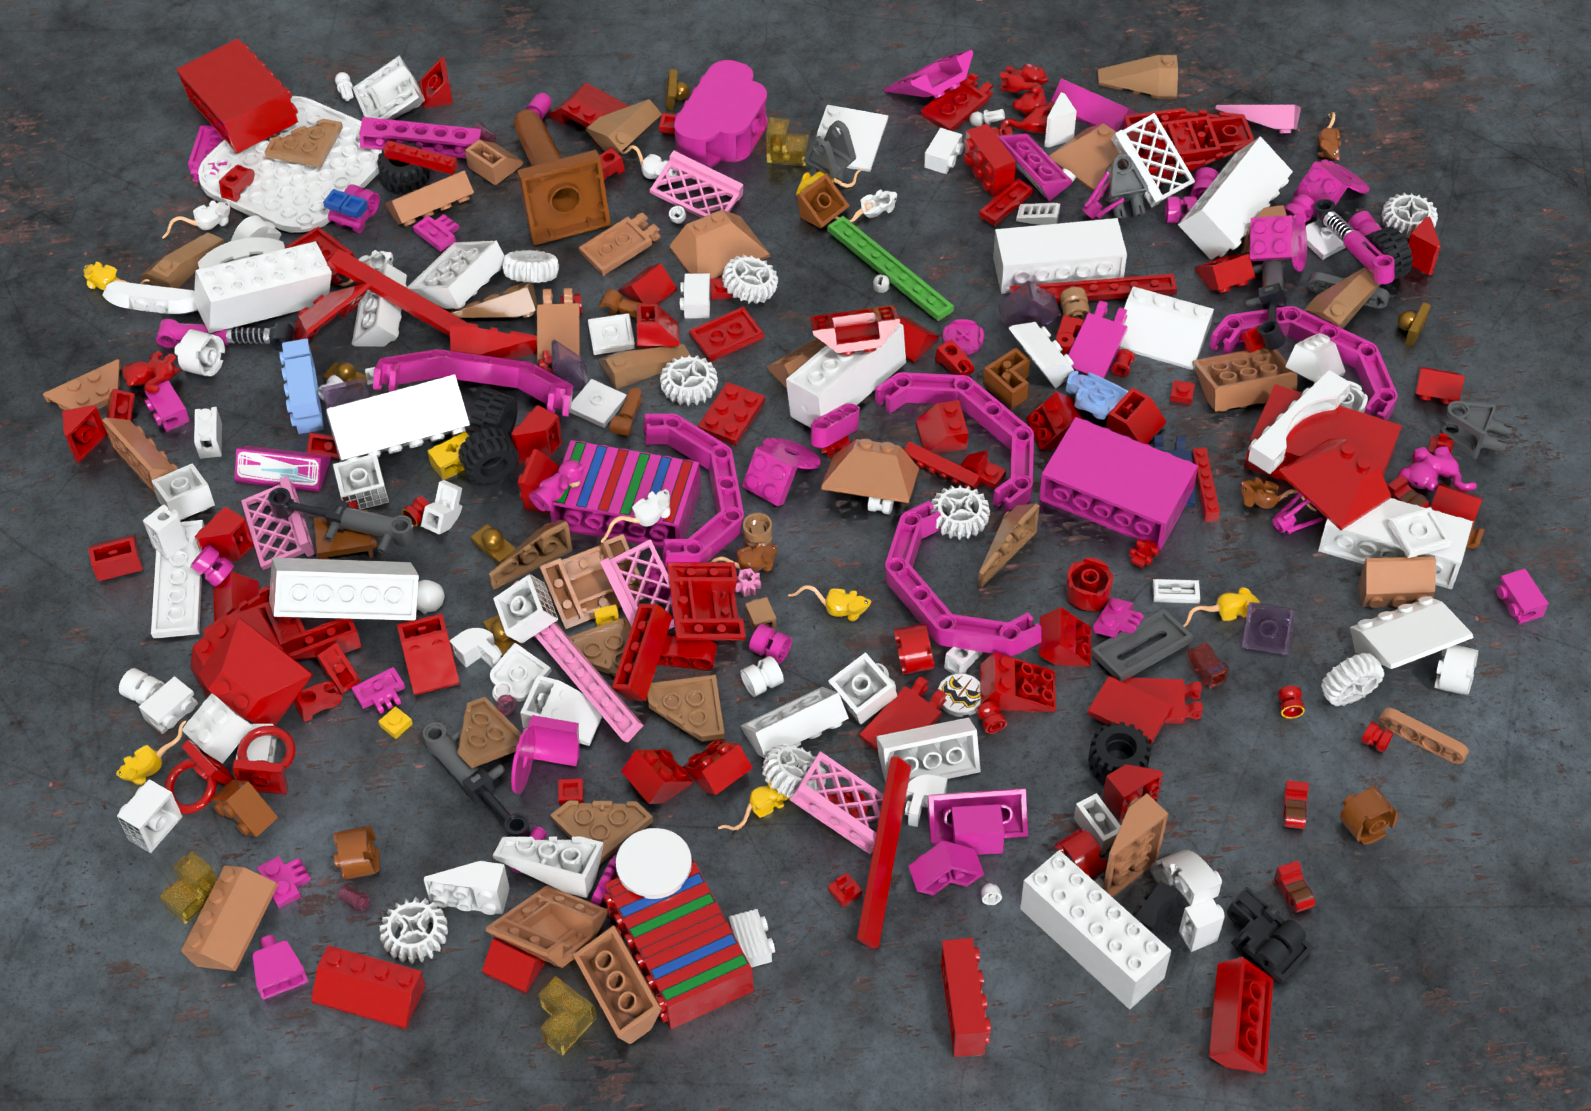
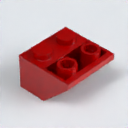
M637 304V346L645 348L653 346H664L667 348L680 346L677 321L658 304Z
M1132 387L1116 404L1115 408L1108 413L1106 428L1117 434L1128 436L1140 443L1149 444L1154 435H1157L1166 425V420L1151 397Z
M1057 391L1026 417L1042 451L1057 448L1075 417L1082 419L1078 409L1074 406L1073 399Z
M538 405L526 415L522 423L516 426L511 433L513 444L519 455V463L525 462L527 457L531 456L533 449H538L550 458L563 444L559 416Z
M533 449L531 456L527 457L525 471L519 476L518 486L521 487L520 499L523 500L524 510L550 515V511L538 509L531 501L529 494L539 488V484L543 480L556 474L560 466L538 449Z
M224 507L194 536L200 552L207 545H211L219 552L220 558L225 557L230 562L240 560L254 546L246 519L227 507Z
M136 534L95 543L88 548L91 566L98 582L143 570Z
M1062 607L1040 616L1041 643H1039V655L1053 665L1079 667L1091 665L1092 632L1089 625Z
M722 740L712 741L707 745L705 751L692 755L688 759V763L682 766L706 793L713 795L721 792L753 768L740 744Z
M666 749L635 750L621 770L649 804L665 803L694 782L688 776L687 770L680 766L673 759V754Z
M1126 764L1106 776L1102 801L1120 822L1124 819L1129 804L1135 798L1140 799L1148 794L1156 802L1158 801L1163 773L1160 770Z

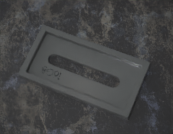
M1162 609L1142 620L1134 633L1122 631L1115 638L1111 637L1091 648V655L1117 680L1123 682L1192 643L1193 635L1165 609ZM1159 634L1166 635V637L1125 660L1117 659L1119 655H1123L1145 643L1149 638L1152 639Z

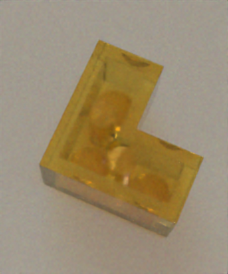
M769 117L766 131L767 163L806 166L804 159L809 149V135L789 133V119Z
M194 851L178 860L177 864L173 867L178 880L173 885H169L163 894L160 895L165 908L184 925L202 910L217 881L212 867Z
M555 976L539 993L541 1008L551 1015L540 1029L543 1041L563 1056L596 1020L595 1007L591 1002Z

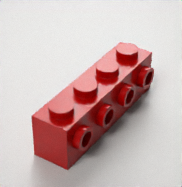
M639 604L612 685V689L627 700L646 701L673 618L658 604Z

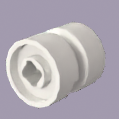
M772 656L758 661L757 666L752 664L740 671L742 681L752 697L766 692L768 686L772 689L784 682L781 669Z
M132 668L121 679L119 693L142 704L164 686V682L148 676V674L136 668Z

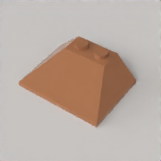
M1104 123L1088 127L1051 153L1049 157L1061 169L1069 170L1076 176L1075 179L1094 192L1105 175L1106 168L1120 155L1111 140L1117 132ZM1119 160L1117 162L1122 163L1127 169V165L1123 160Z
M723 209L686 224L670 245V250L688 274H710V279L722 278L725 266L730 259H735L736 256L742 257L744 254L750 257L752 255L756 259L760 257L761 261L770 257L769 252L741 216Z
M856 439L833 455L821 489L909 503L919 473V467L899 445H894L890 442H873L870 439Z
M624 534L606 540L601 545L563 560L560 558L539 566L565 630L594 619V610L603 606L616 604L617 609L622 608L600 562L606 558L611 560L630 550ZM625 559L617 564L620 570L629 573L633 561ZM636 565L633 574L641 576ZM631 577L628 585L629 589L638 592L642 580Z
M546 885L488 925L486 932L554 966L563 968L575 959L573 954L596 938L608 910Z

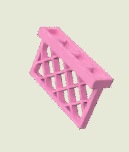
M673 150L669 162L651 187L650 193L671 204L681 206L684 210L702 218L710 215V211L718 209L722 210L725 208V211L730 212L736 201H739L743 196V184ZM672 168L678 171L680 176L669 178L668 172ZM693 178L697 184L686 186L685 179ZM681 180L683 187L673 190L671 183ZM668 184L670 190L662 192L657 189L660 185ZM709 186L714 189L715 193L704 195L702 188ZM699 189L701 196L690 198L688 191ZM683 192L687 196V199L681 201L675 198V194ZM728 195L732 199L730 202L721 203L719 196ZM716 197L718 204L708 207L706 200ZM703 200L705 208L696 209L693 207L692 203Z
M288 476L279 479L280 485L241 500L259 563L263 570L271 567L272 559L267 561L264 559L268 551L276 553L273 558H294L304 553L309 557L316 554L303 512L294 511L291 516L284 519L276 518L272 511L269 515L262 513L266 505L270 506L268 495L275 488L287 489L294 502L300 503L296 489ZM256 502L261 503L256 511L249 509V505ZM258 518L266 519L261 528L254 526ZM271 522L279 523L274 532L267 530ZM284 525L291 527L287 536L280 534ZM264 534L271 536L266 544L259 542ZM276 538L284 540L279 548L272 547ZM289 542L295 543L297 545L296 549L289 552L285 551Z
M651 539L611 560L606 558L600 562L631 627L641 597L652 600L651 604L656 602L666 604L665 611L669 613L672 606L671 595L668 601L657 598L661 587L670 589L668 573ZM650 547L652 552L650 561L638 559L641 551ZM625 559L633 561L629 573L620 570L617 563ZM637 563L648 566L644 577L633 574ZM652 567L660 569L662 572L659 582L648 579ZM631 577L642 580L638 592L630 590L628 587ZM646 582L657 585L654 596L643 594ZM673 619L671 621L669 629L674 627Z
M820 751L789 800L868 854L873 852L876 832L869 828L868 822L877 821L879 823L880 810L878 804H882L884 794ZM821 761L827 765L830 773L820 774L818 763ZM838 777L846 778L850 787L841 788ZM832 778L835 788L825 790L822 779ZM810 780H817L819 790L814 791L806 783ZM864 790L868 793L870 800L861 801L858 791ZM852 792L855 802L845 803L843 793ZM837 794L840 804H833L829 801L827 795ZM872 805L875 816L866 817L863 806ZM857 807L860 818L851 816L847 808Z

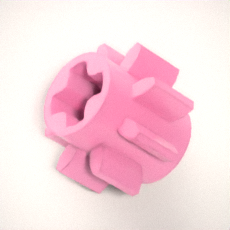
M751 568L740 569L735 592L740 591L743 597L755 596L756 589H761L760 574H755Z

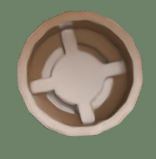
M1071 287L1061 293L1060 303L1063 315L1085 321L1088 313H1091L1085 290L1079 287Z
M762 513L748 515L743 522L744 547L750 546L753 549L759 542H762L763 546L767 544L773 545L771 519Z

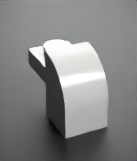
M254 215L244 219L238 225L231 241L251 237L279 240L281 233L275 228L274 224L263 221L259 216Z
M445 480L440 481L435 502L425 506L421 526L437 534L448 531L458 519L463 507L459 504L462 488Z
M467 629L449 641L452 654L466 668L479 658H482L493 669L502 656L500 649L495 645L493 634L486 629Z
M926 774L917 776L908 783L905 803H907L905 815H908V825L918 827L922 808L927 807L928 795L946 794L948 778Z

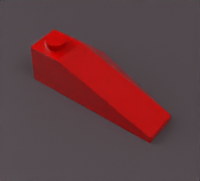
M472 323L450 324L449 327L450 348L454 352L511 360L537 353L536 335L515 331L503 333L498 332V328L491 327L490 330L478 328L477 324Z

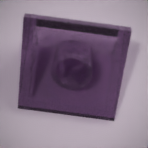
M554 339L551 342L553 375L572 384L573 391H582L588 383L585 359Z
M1249 602L1244 621L1241 648L1288 655L1296 609Z

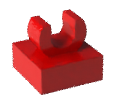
M1260 325L1245 331L1240 336V340H1243L1246 345L1244 349L1248 350L1249 353L1265 346L1258 331Z
M1442 433L1439 434V437L1432 436L1428 451L1434 455L1436 448L1446 446L1451 453L1454 440L1448 439L1449 435Z
M848 873L841 875L828 885V891L842 908L862 895V889Z

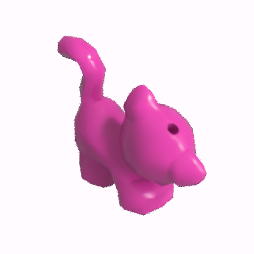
M1446 446L1436 448L1434 455L1429 453L1426 447L1415 449L1412 454V464L1403 468L1398 473V477L1404 476L1408 480L1409 485L1416 489L1435 491L1438 488V476L1453 478L1454 487L1460 491H1472L1477 487L1475 482H1462L1459 464L1452 457L1449 448Z

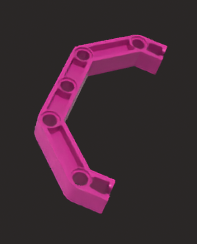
M1285 306L1277 308L1276 321L1279 323L1284 336L1299 342L1319 333L1330 337V341L1334 342L1337 346L1341 361L1355 368L1369 401L1364 413L1368 415L1376 413V416L1383 420L1390 418L1398 395L1375 344L1297 307ZM1268 309L1227 315L1212 333L1209 348L1216 351L1219 347L1217 344L1223 340V343H1225L1223 355L1230 354L1238 343L1244 342L1240 340L1242 333L1268 321Z
M429 350L384 357L378 361L374 368L373 389L381 390V384L389 385V391L392 392L396 390L399 384L455 375L456 380L518 388L547 404V410L555 413L556 409L554 408L563 409L562 416H568L571 409L573 385L530 362L447 350Z
M901 372L876 387L875 402L882 405L884 403L883 400L886 399L885 411L889 414L905 403L937 404L959 400L961 409L1011 450L1010 479L994 490L993 504L999 508L1002 505L1001 502L1004 501L1005 514L1008 511L1011 512L1017 505H1025L1030 501L1033 486L1034 432L1026 423L972 378L965 375Z
M645 414L643 423L645 444H668L708 469L716 515L688 539H664L662 558L665 560L664 567L667 571V562H708L741 533L744 512L732 450L723 442L677 414Z
M927 501L901 515L885 563L886 582L920 624H926L928 633L939 645L1014 656L1041 643V626L1036 623L1032 627L1033 617L1029 612L1010 622L952 614L913 569L921 540L941 530V527L936 529V520L941 516L940 512L937 510L932 514L931 510L934 509V506L930 501Z

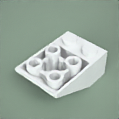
M537 675L520 713L523 728L528 727L532 715L579 723V743L590 746L602 718V715L583 693L559 680Z
M477 861L424 877L430 904L434 902L440 908L447 906L456 907L462 911L476 910L488 915L495 913L503 914L510 889L504 864Z

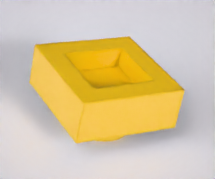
M616 604L594 610L596 627L619 619Z
M396 706L378 721L379 726L395 739L413 725L412 719Z

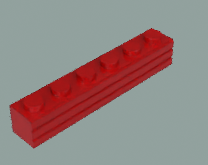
M387 141L383 148L385 158L451 175L454 174L458 167L457 158L405 144Z
M910 441L904 449L918 467L927 468L930 473H937L941 478L949 479L955 485H961L965 489L969 486L973 491L977 489L981 482L980 475Z
M1193 448L1192 459L1193 464L1198 465L1196 483L1204 522L1218 521L1220 510L1207 448Z

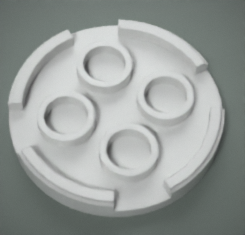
M650 828L634 833L624 841L616 857L617 874L622 885L627 890L645 896L647 899H659L677 892L688 878L692 868L691 853L686 842L674 832L660 828Z

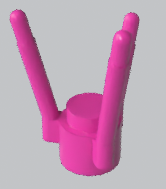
M1109 172L1105 173L1082 208L1093 220L1096 217L1101 219L1105 213L1124 201V198H1121L1101 210L1103 205L1099 202V199L1109 188L1110 180L1101 191L1100 189L1109 176Z
M1297 493L1279 513L1274 515L1272 522L1280 533L1287 532L1290 535L1296 530L1322 522L1323 518L1320 517L1294 526L1296 522L1294 514L1309 503L1305 499L1291 511H1288L1302 496L1300 493Z

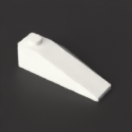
M581 836L572 837V840H557V837H549V840H535L533 837H502L493 854V858L563 892L587 898L597 878L604 844L603 842Z

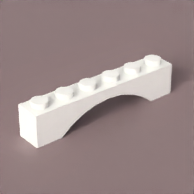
M1330 370L1323 376L1320 375L1310 389L1306 388L1298 401L1294 400L1290 404L1286 413H1281L1271 427H1266L1258 440L1254 439L1248 449L1250 450L1248 461L1271 474L1283 462L1286 451V438L1293 427L1313 414L1335 410L1348 397L1351 383Z

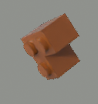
M1014 348L984 368L983 385L1011 410L1027 400L1029 383L1025 379L1029 377L1030 359L1020 350Z
M231 780L211 798V801L215 804L213 808L216 813L221 817L234 818L238 823L236 825L237 829L244 836H259L278 818L249 781Z

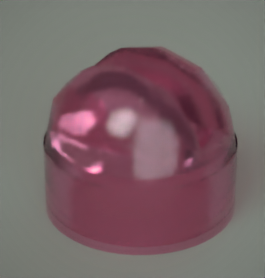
M511 695L500 696L497 701V709L503 715L513 713L516 707L515 698ZM504 702L509 703L507 709L503 708Z

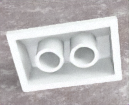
M1036 322L1009 327L1018 343L1055 389L1068 379L1071 372H1074L1072 368L1074 362L1067 354L1063 356L1060 353L1063 349L1056 340L1051 342L1049 339L1051 335L1044 326L1040 328Z
M1321 333L1295 344L1285 366L1313 382L1320 375L1323 376L1328 370L1340 377L1345 373L1336 344L1330 341V337Z

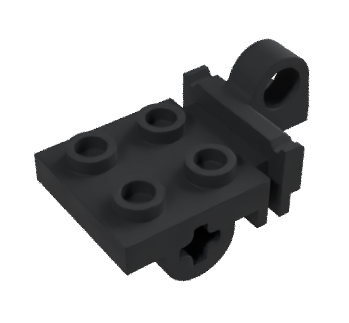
M1246 887L1230 904L1227 910L1229 918L1235 924L1245 926L1231 941V944L1237 948L1243 941L1246 945L1242 950L1279 984H1282L1314 947L1305 940L1306 933L1298 923L1293 920L1284 921L1279 916L1281 913L1279 911L1272 914L1270 911L1274 906L1272 904L1270 906L1265 904Z

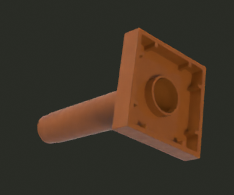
M533 110L519 112L514 119V127L532 166L519 169L517 173L529 236L533 245L610 226L611 222L601 159L597 151L593 150L562 158L538 113Z

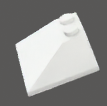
M400 56L353 87L364 117L393 120L419 107L425 101L417 81Z
M827 105L817 137L820 136L824 140L829 126L836 120L842 121L849 129L856 153V160L847 168L870 172L888 121V115Z

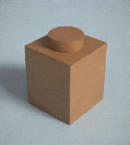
M767 597L745 603L746 618L753 634L760 624H765L777 631L776 616Z

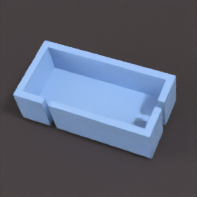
M308 338L282 343L283 352H279L281 364H285L282 368V375L284 381L287 380L286 384H284L286 397L289 396L288 400H286L288 413L292 412L290 414L292 426L297 427L298 434L324 430L320 397L317 393L316 369Z

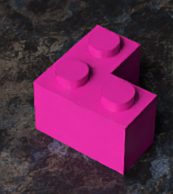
M944 840L936 843L931 850L920 855L915 862L909 865L917 892L933 896L950 883L967 887L984 875L975 849Z

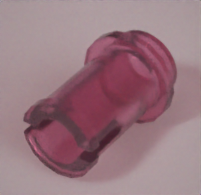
M477 122L472 126V128L481 129L482 140L495 142L497 135L485 128L483 123Z
M347 884L343 885V888L341 887L338 891L337 897L352 905L355 911H365L370 905L368 894L360 893Z

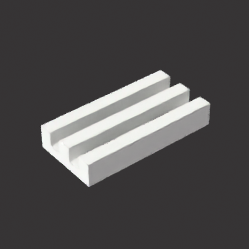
M1153 579V602H1200L1199 580Z

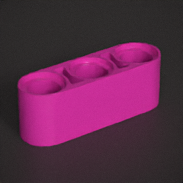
M850 403L844 404L814 420L811 426V445L825 448L855 432L859 426V406Z

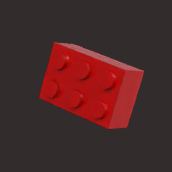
M988 123L967 130L966 140H964V162L973 170L974 176L981 181L984 190L988 191L992 198L998 196L1014 182L1016 161Z

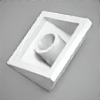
M1060 93L1047 117L1045 147L1049 148L1063 144L1074 138L1077 111L1065 93Z

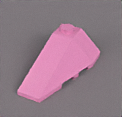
M1216 105L1217 110L1226 113L1244 114L1247 120L1279 130V133L1289 134L1291 130H1297L1301 107L1297 105Z

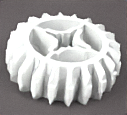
M1404 192L1401 196L1396 194L1393 198L1390 197L1383 206L1381 214L1382 225L1385 227L1392 226L1394 229L1397 228L1408 241L1411 233L1426 217H1431L1435 228L1438 219L1437 208L1433 207V202H1428L1427 198L1422 199L1420 194L1418 196H1414L1412 193L1406 195Z
M522 250L505 255L503 269L505 276L511 280L524 283H540L555 279L559 270V264L556 256L537 250Z
M744 254L742 257L736 256L735 259H730L724 268L722 276L724 287L728 289L727 293H733V298L738 297L740 301L746 300L748 304L751 301L755 304H758L759 301L764 303L767 299L770 300L777 289V271L773 270L772 265H767V261H761L760 257L756 259L752 255L747 257Z
M690 354L687 358L680 356L679 360L673 358L672 363H667L666 368H662V375L660 377L661 389L665 393L666 398H670L672 403L678 401L680 406L686 403L688 407L690 403H694L696 406L699 401L705 403L706 398H711L712 393H715L718 383L717 372L713 368L712 363H707L706 358L700 360L698 355L692 358Z
M951 485L949 490L943 488L941 493H937L935 499H932L931 502L934 506L931 513L934 514L938 510L941 514L936 520V529L941 527L942 536L949 534L950 539L953 536H957L959 540L962 536L969 539L971 534L977 536L978 531L983 532L989 521L988 516H990L988 500H985L984 494H978L977 489L971 491L969 486L966 489L962 488L961 485L958 488H954Z
M1370 653L1356 654L1352 658H1347L1345 661L1340 662L1322 680L1321 687L1324 696L1335 707L1345 706L1365 698L1383 680L1384 670L1381 667V663Z
M788 744L783 746L777 745L767 754L763 762L762 774L766 776L765 781L771 783L770 788L777 789L778 794L782 793L788 798L797 789L816 757L811 755V751L807 752L803 747L797 748L794 744L791 747ZM821 762L818 763L820 774H825L827 771L823 768L824 764ZM810 780L806 783L814 791L819 790L817 780Z
M415 897L413 902L409 903L405 898L404 905L396 903V910L388 909V917H383V925L380 926V939L384 944L385 951L387 953L390 952L391 957L394 959L399 957L402 963L408 958L411 964L414 963L416 958H419L423 963L424 956L428 955V957L433 958V950L440 952V944H445V936L448 935V923L441 908L438 909L434 902L429 904L425 898L419 903V899ZM431 921L433 929L430 934H427L426 929ZM400 926L402 931L400 932V937L396 939L395 933Z

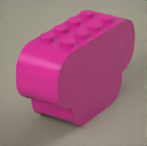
M722 60L714 63L706 74L702 75L700 83L693 89L691 97L685 101L683 109L675 117L676 152L709 168L717 165L721 160L738 162L751 154L767 128L768 118L765 105L767 91L762 84L753 81V71L749 66L732 60Z

